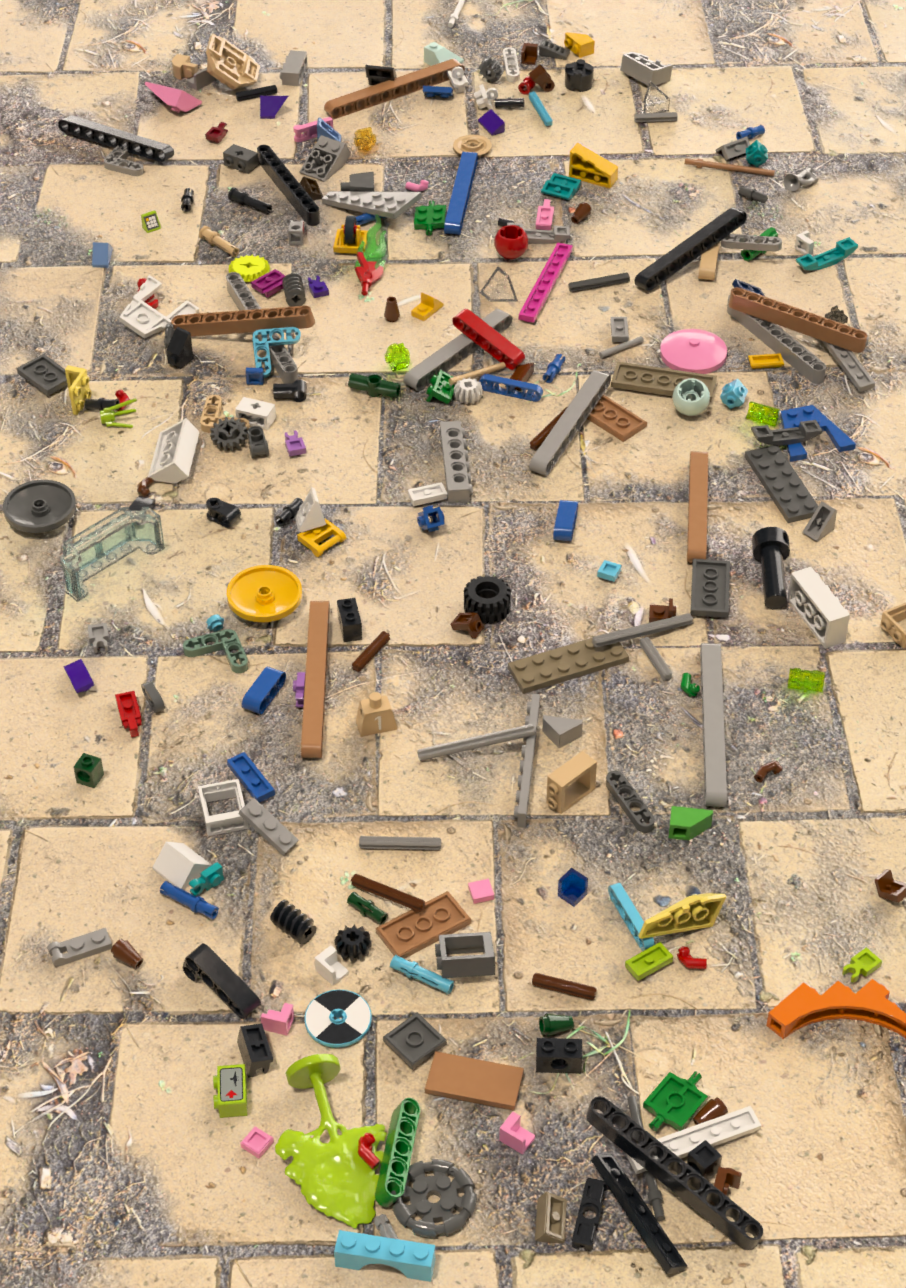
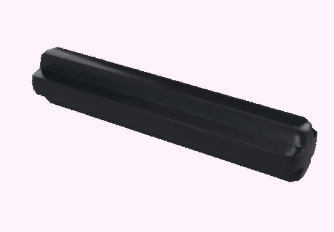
M276 85L236 92L235 95L237 101L276 94L277 87Z

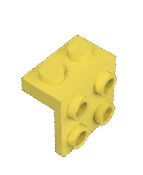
M68 365L65 373L73 414L78 415L80 410L84 408L85 400L91 398L92 392L89 387L87 369Z

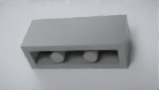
M290 50L288 56H286L285 63H283V70L280 71L282 85H300L307 67V51Z

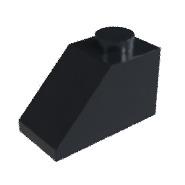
M180 327L175 329L166 350L168 364L182 369L194 359L191 333Z

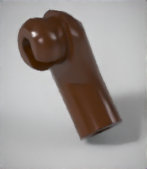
M147 476L137 485L138 494H141L142 497L147 496L150 493L148 487L154 483V480Z

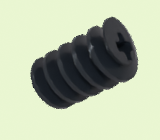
M282 900L274 908L270 916V920L275 926H278L279 929L290 935L299 944H306L316 933L317 928L313 925L314 920L308 918L305 913L301 914V910L295 909L293 904L289 905L288 900Z

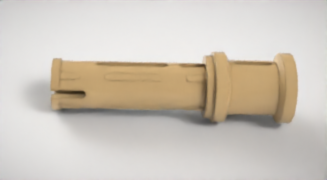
M203 226L200 229L199 237L207 240L210 245L218 246L232 257L239 254V248L221 238L218 232H213L208 226Z

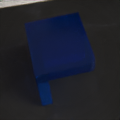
M570 868L558 880V897L573 907L587 895L588 878L575 869Z

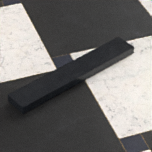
M612 1154L595 1155L591 1160L666 1274L684 1272L687 1268L686 1262Z

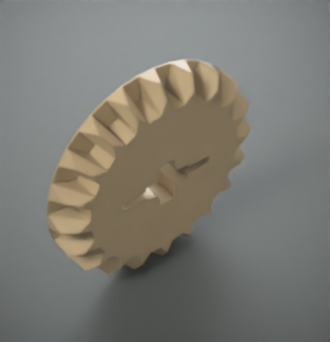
M480 135L461 136L453 143V150L458 156H461L462 152L478 153V158L484 157L486 154H489L492 147L490 140Z

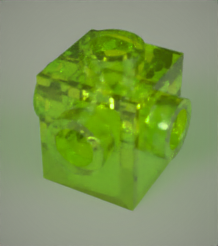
M404 343L391 344L384 356L392 372L408 368L410 363L408 348H405Z

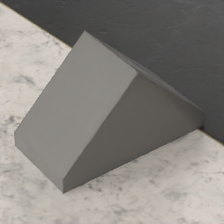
M821 501L803 533L817 542L834 530L837 510Z
M543 715L542 732L558 748L582 737L583 720Z

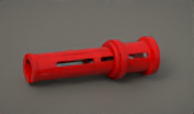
M527 76L519 84L518 89L522 94L527 95L536 83L530 76Z

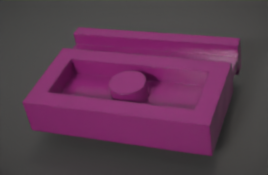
M274 269L252 281L251 287L259 293L265 294V297H269L283 289L282 281L285 275Z

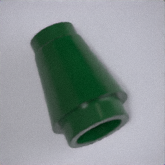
M545 1014L539 1018V1029L542 1035L551 1036L573 1029L574 1026L572 1016Z

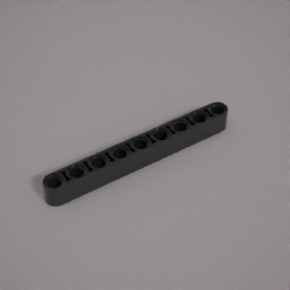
M73 115L65 117L58 122L59 129L64 133L113 148L119 146L123 150L127 147L126 149L129 153L158 162H164L174 156V149L168 144Z
M258 146V161L264 171L309 226L318 225L320 223V212L316 203L270 146Z
M733 207L728 209L638 273L634 280L635 285L647 291L653 290L741 227L747 220V214Z
M601 1096L592 1099L586 1113V1118L593 1127L744 1250H752L757 1246L763 1235V1227L756 1219L608 1099ZM595 1109L602 1111V1113L596 1112ZM613 1124L619 1125L621 1129L614 1127ZM632 1139L637 1140L640 1144L634 1143ZM650 1155H655L659 1159H654ZM669 1170L675 1171L677 1175L672 1174ZM688 1185L695 1187L696 1190L690 1189ZM707 1201L713 1202L715 1206L710 1205ZM726 1216L733 1218L735 1222L728 1220ZM746 1232L751 1233L754 1238L749 1237Z

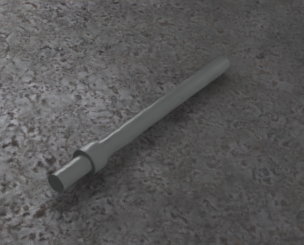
M630 1096L627 1100L631 1117L643 1128L636 1096ZM645 1171L649 1189L647 1194L649 1204L653 1206L656 1220L663 1221L665 1215L662 1207V1193L658 1190L656 1178L648 1171Z

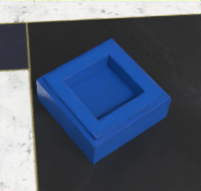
M246 367L247 385H263V368Z

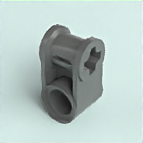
M260 426L250 427L248 429V442L251 458L264 454L269 456L268 444L263 429Z

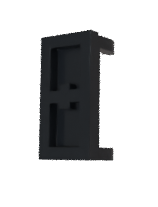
M262 1023L240 1026L237 1043L248 1078L254 1077L256 1070L262 1068L263 1073L266 1074L269 1071L270 1063L273 1062V1056Z

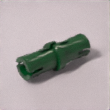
M352 892L349 895L347 903L359 910L361 915L370 917L379 925L386 922L388 913L376 907L373 901H367L356 892Z

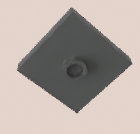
M418 1012L383 1036V1042L412 1070L432 1056L435 1051H439L447 1045V1040Z

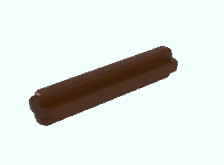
M382 631L352 663V669L360 672L390 640V634Z
M534 973L532 978V985L590 1000H594L596 997L597 988L540 973Z

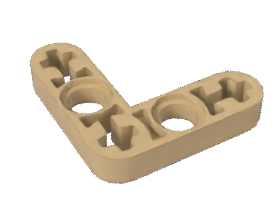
M215 394L207 397L200 419L202 431L211 433L210 429L214 428L213 423L218 424V419L225 420V417H219L222 409L221 396ZM240 418L241 423L245 422L247 429H249V420L245 418Z

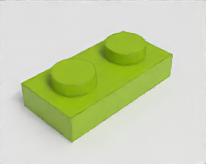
M659 942L626 960L625 967L639 981L672 963L674 956Z

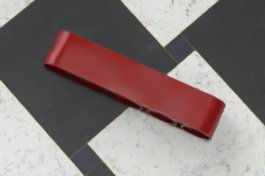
M465 308L453 317V325L500 363L504 362L508 369L514 370L525 360V354L522 350L469 309Z

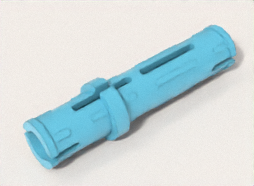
M395 955L391 960L390 968L406 974V977L410 979L415 978L446 994L451 993L454 987L453 980L442 978L441 975L419 966L415 961L410 962L398 955Z

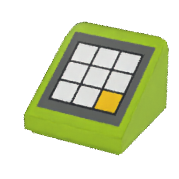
M155 210L141 215L142 228L147 233L161 229Z

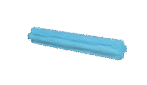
M529 92V99L547 127L549 125L552 126L553 120L536 92Z

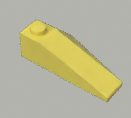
M705 893L689 896L647 919L638 936L640 939L713 927L726 899V895Z

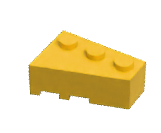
M576 143L570 151L569 177L606 188H611L618 180V166L579 143Z

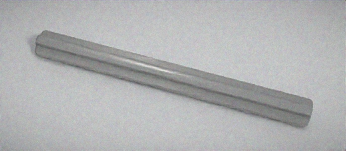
M690 613L594 636L592 644L597 648L690 625L693 622V617Z
M533 724L419 749L417 751L418 758L423 761L535 735V728Z

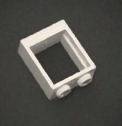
M239 779L198 786L199 799L208 836L249 829L248 822L238 814L245 806ZM236 797L238 811L209 816L207 802Z

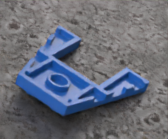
M814 405L783 410L780 413L783 429L799 427L801 421L816 420L822 432L826 431L838 452L854 450L856 447V443ZM801 443L787 445L790 462L807 459V452Z

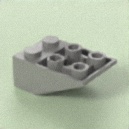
M321 135L299 172L325 182L345 165L351 153L345 143Z

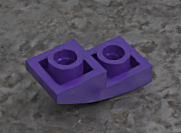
M82 659L64 666L76 693L86 692L94 686V682Z

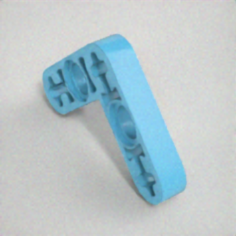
M296 327L260 329L253 333L252 342L255 368H261V362H264L265 369H267L263 373L264 378L271 374L269 346L298 343L301 337L300 330ZM292 332L296 335L295 339L290 336ZM278 333L281 335V339L276 341L272 338V335ZM258 335H261L262 341H259V339H257ZM264 350L267 355L261 358L257 355V352Z

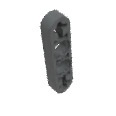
M609 772L606 775V787L638 831L642 833L651 832L654 829L655 822L653 814L621 772ZM627 792L630 796L622 797L620 793ZM637 806L640 810L632 811L630 807Z

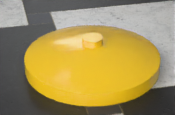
M259 565L245 569L234 576L227 587V602L230 609L237 616L253 622H272L285 618L298 608L302 600V586L298 577L291 571L274 565Z

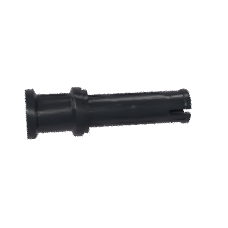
M235 187L229 191L228 199L230 201H237L242 206H251L266 214L270 213L268 209L272 210L271 204L249 196L247 192L238 191Z

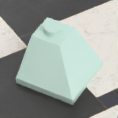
M432 42L424 47V62L430 66L450 59H456L459 63L464 62V59L436 42Z

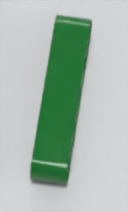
M405 1098L396 1107L391 1116L375 1192L376 1201L382 1207H391L403 1195L420 1115V1105L413 1098ZM391 1191H395L396 1195L391 1194Z

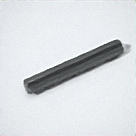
M626 272L570 282L568 288L570 292L619 284L629 282L630 276Z

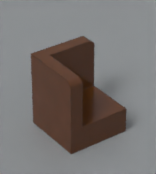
M524 43L521 51V64L535 65L538 57V44Z

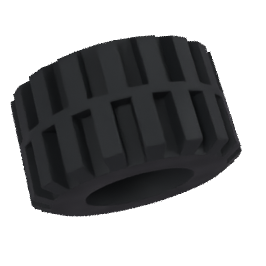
M489 575L471 579L466 584V587H464L465 613H478L483 624H494V622H500L501 619H505L511 609V589L508 587V583L504 582L501 578L498 579L497 576L490 577Z

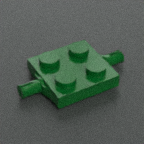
M430 200L429 206L416 207L414 230L424 229L426 230V235L429 236L430 233L431 236L433 229L444 228L447 214L446 205H435L433 200L431 204Z
M694 1071L690 1078L686 1080L669 1072L643 1102V1108L656 1116L649 1123V1127L653 1131H657L663 1122L681 1131L705 1105L708 1096L699 1091L695 1086L702 1078L700 1073L697 1074V1071Z

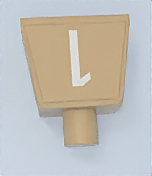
M373 692L369 695V699L359 702L356 724L361 737L397 730L392 708L386 695L381 696L380 693Z

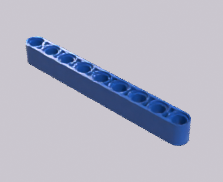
M462 152L445 219L444 234H461L478 162V153Z

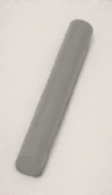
M642 336L599 352V356L601 359L643 343L644 339Z

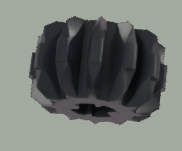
M355 924L352 928L345 925L344 930H338L334 940L337 954L341 955L343 960L349 957L351 962L354 958H358L361 961L362 955L368 956L372 946L369 931H365L363 926L357 928Z

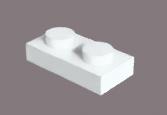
M441 482L409 489L408 496L413 506L447 499V492Z

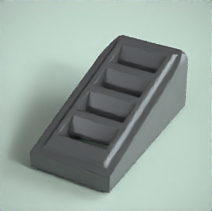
M542 40L539 46L540 56L566 60L570 54V50L547 40Z

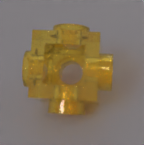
M372 128L356 130L354 133V144L358 147V151L363 150V152L372 150L376 143V136L372 133Z

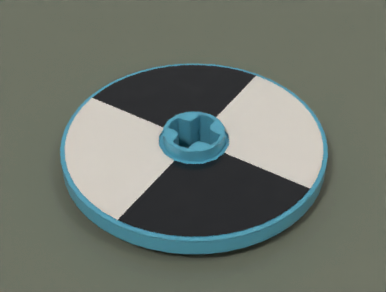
M331 990L318 995L310 1002L305 1012V1027L308 1034L316 1042L335 1048L350 1046L361 1040L369 1031L372 1021L371 1010L365 999L348 990Z

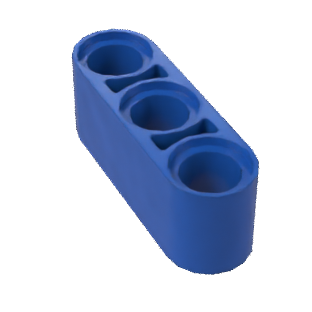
M560 500L553 540L572 542L578 512L577 501Z
M268 666L265 667L244 695L242 708L260 715L263 714L283 687L286 673Z

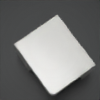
M329 946L315 957L316 972L332 986L348 975V970L338 962L337 950L334 947Z

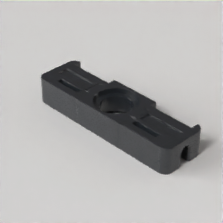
M593 1178L586 1179L572 1237V1247L575 1249H580L581 1246L584 1247L585 1251L591 1252L593 1250V1239L595 1231L598 1230L602 1213L604 1191H607L605 1181ZM592 1210L596 1213V1216L588 1219L583 1216V1212Z

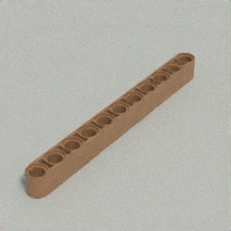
M450 59L397 77L394 81L388 80L329 100L325 103L324 110L332 118L337 119L422 90L423 86H433L448 81L450 79L447 71L452 72L455 67H462L465 71V67L456 59Z
M310 601L301 758H322L330 616L329 601Z

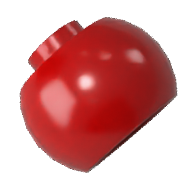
M504 226L495 235V249L504 258H519L528 248V236L519 226Z

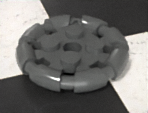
M431 1159V1162L425 1163L419 1161L410 1165L404 1193L392 1207L397 1220L405 1228L409 1227L413 1230V1233L424 1237H436L439 1234L447 1236L458 1231L466 1225L467 1218L472 1217L477 1203V1194L474 1193L475 1185L468 1173L462 1168L454 1167V1163L441 1159ZM433 1171L434 1176L425 1177L424 1172ZM449 1175H451L452 1177H454V1179L452 1180V1182L450 1181V1178L448 1177ZM409 1181L413 1183L412 1188L407 1185ZM391 1191V1194L396 1195V1192ZM464 1193L462 1197H458L457 1194ZM432 1195L440 1198L436 1203H431L427 1199ZM410 1201V1205H406L403 1202ZM454 1209L460 1212L459 1214H452ZM417 1215L422 1217V1219L416 1221L414 1218ZM443 1222V1224L434 1225V1223Z

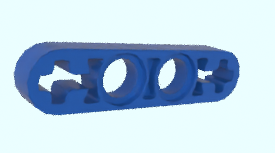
M489 374L482 375L479 380L483 391L533 402L539 401L543 395L542 387L532 383ZM499 384H504L506 389L501 388ZM515 387L521 388L523 392L516 391Z

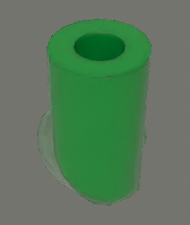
M683 673L680 688L689 696H696L700 691L699 685L695 687L696 683L691 684L692 676L690 673Z

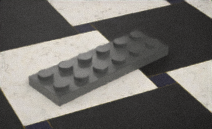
M778 445L745 451L744 457L787 523L809 519L813 516L818 508V504Z

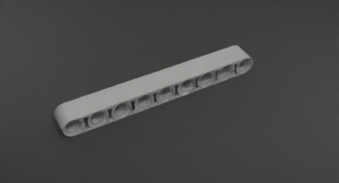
M729 295L727 313L776 354L781 353L782 358L814 384L824 382L825 363L777 324L730 308Z
M495 309L482 320L501 333L511 325L513 318L510 314L500 309ZM462 333L405 374L403 382L407 386L420 391L430 384L434 374L437 375L440 370L447 372L478 350L480 346Z
M596 370L592 371L532 457L529 465L530 471L546 476L550 473L609 387L611 381L610 374Z

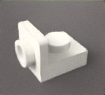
M809 231L796 235L795 249L803 255H812L814 241L809 239Z

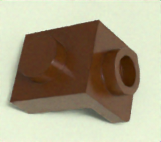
M886 869L875 879V885L880 898L899 903L906 897V883L894 880L891 870Z

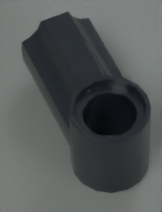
M296 380L292 384H273L274 399H293L296 402H303L306 399L307 383L303 380Z

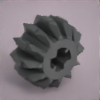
M485 58L479 66V74H482V78H486L487 82L491 81L493 83L499 80L504 72L503 65H500V61H496V58Z

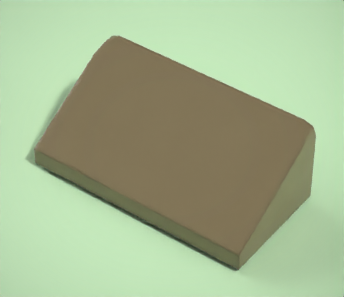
M545 1192L538 1198L535 1229L536 1241L549 1243L565 1242L567 1199L550 1192Z

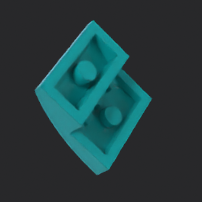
M553 173L550 180H546L541 193L570 200L579 190L582 182L579 179Z

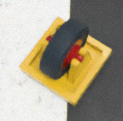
M348 215L345 225L341 224V229H337L333 252L341 254L363 252L365 254L369 233L366 230H361L360 225H356L355 216Z

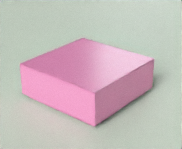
M489 879L468 883V889L474 904L494 900V893Z
M254 1127L240 1144L241 1148L260 1159L274 1143V1139L262 1130Z

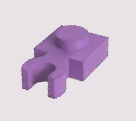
M295 430L293 436H289L285 432V446L289 457L305 454L306 446L302 437L298 438V432Z
M297 672V680H293V692H296V707H303L305 672Z

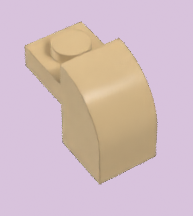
M176 54L172 59L173 75L179 80H182L183 77L192 78L198 72V64L191 63L190 56Z

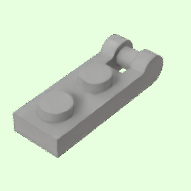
M105 927L60 943L52 942L47 946L49 954L52 955L53 965L59 967L110 950L112 942Z

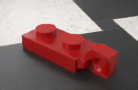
M135 691L115 694L122 726H124V729L129 728L131 738L139 736L138 726L142 725V719Z

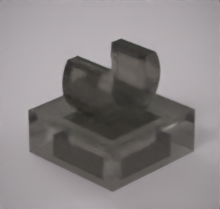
M837 305L831 308V312L825 314L827 319L842 324L848 322V317L844 314L843 310L838 309Z

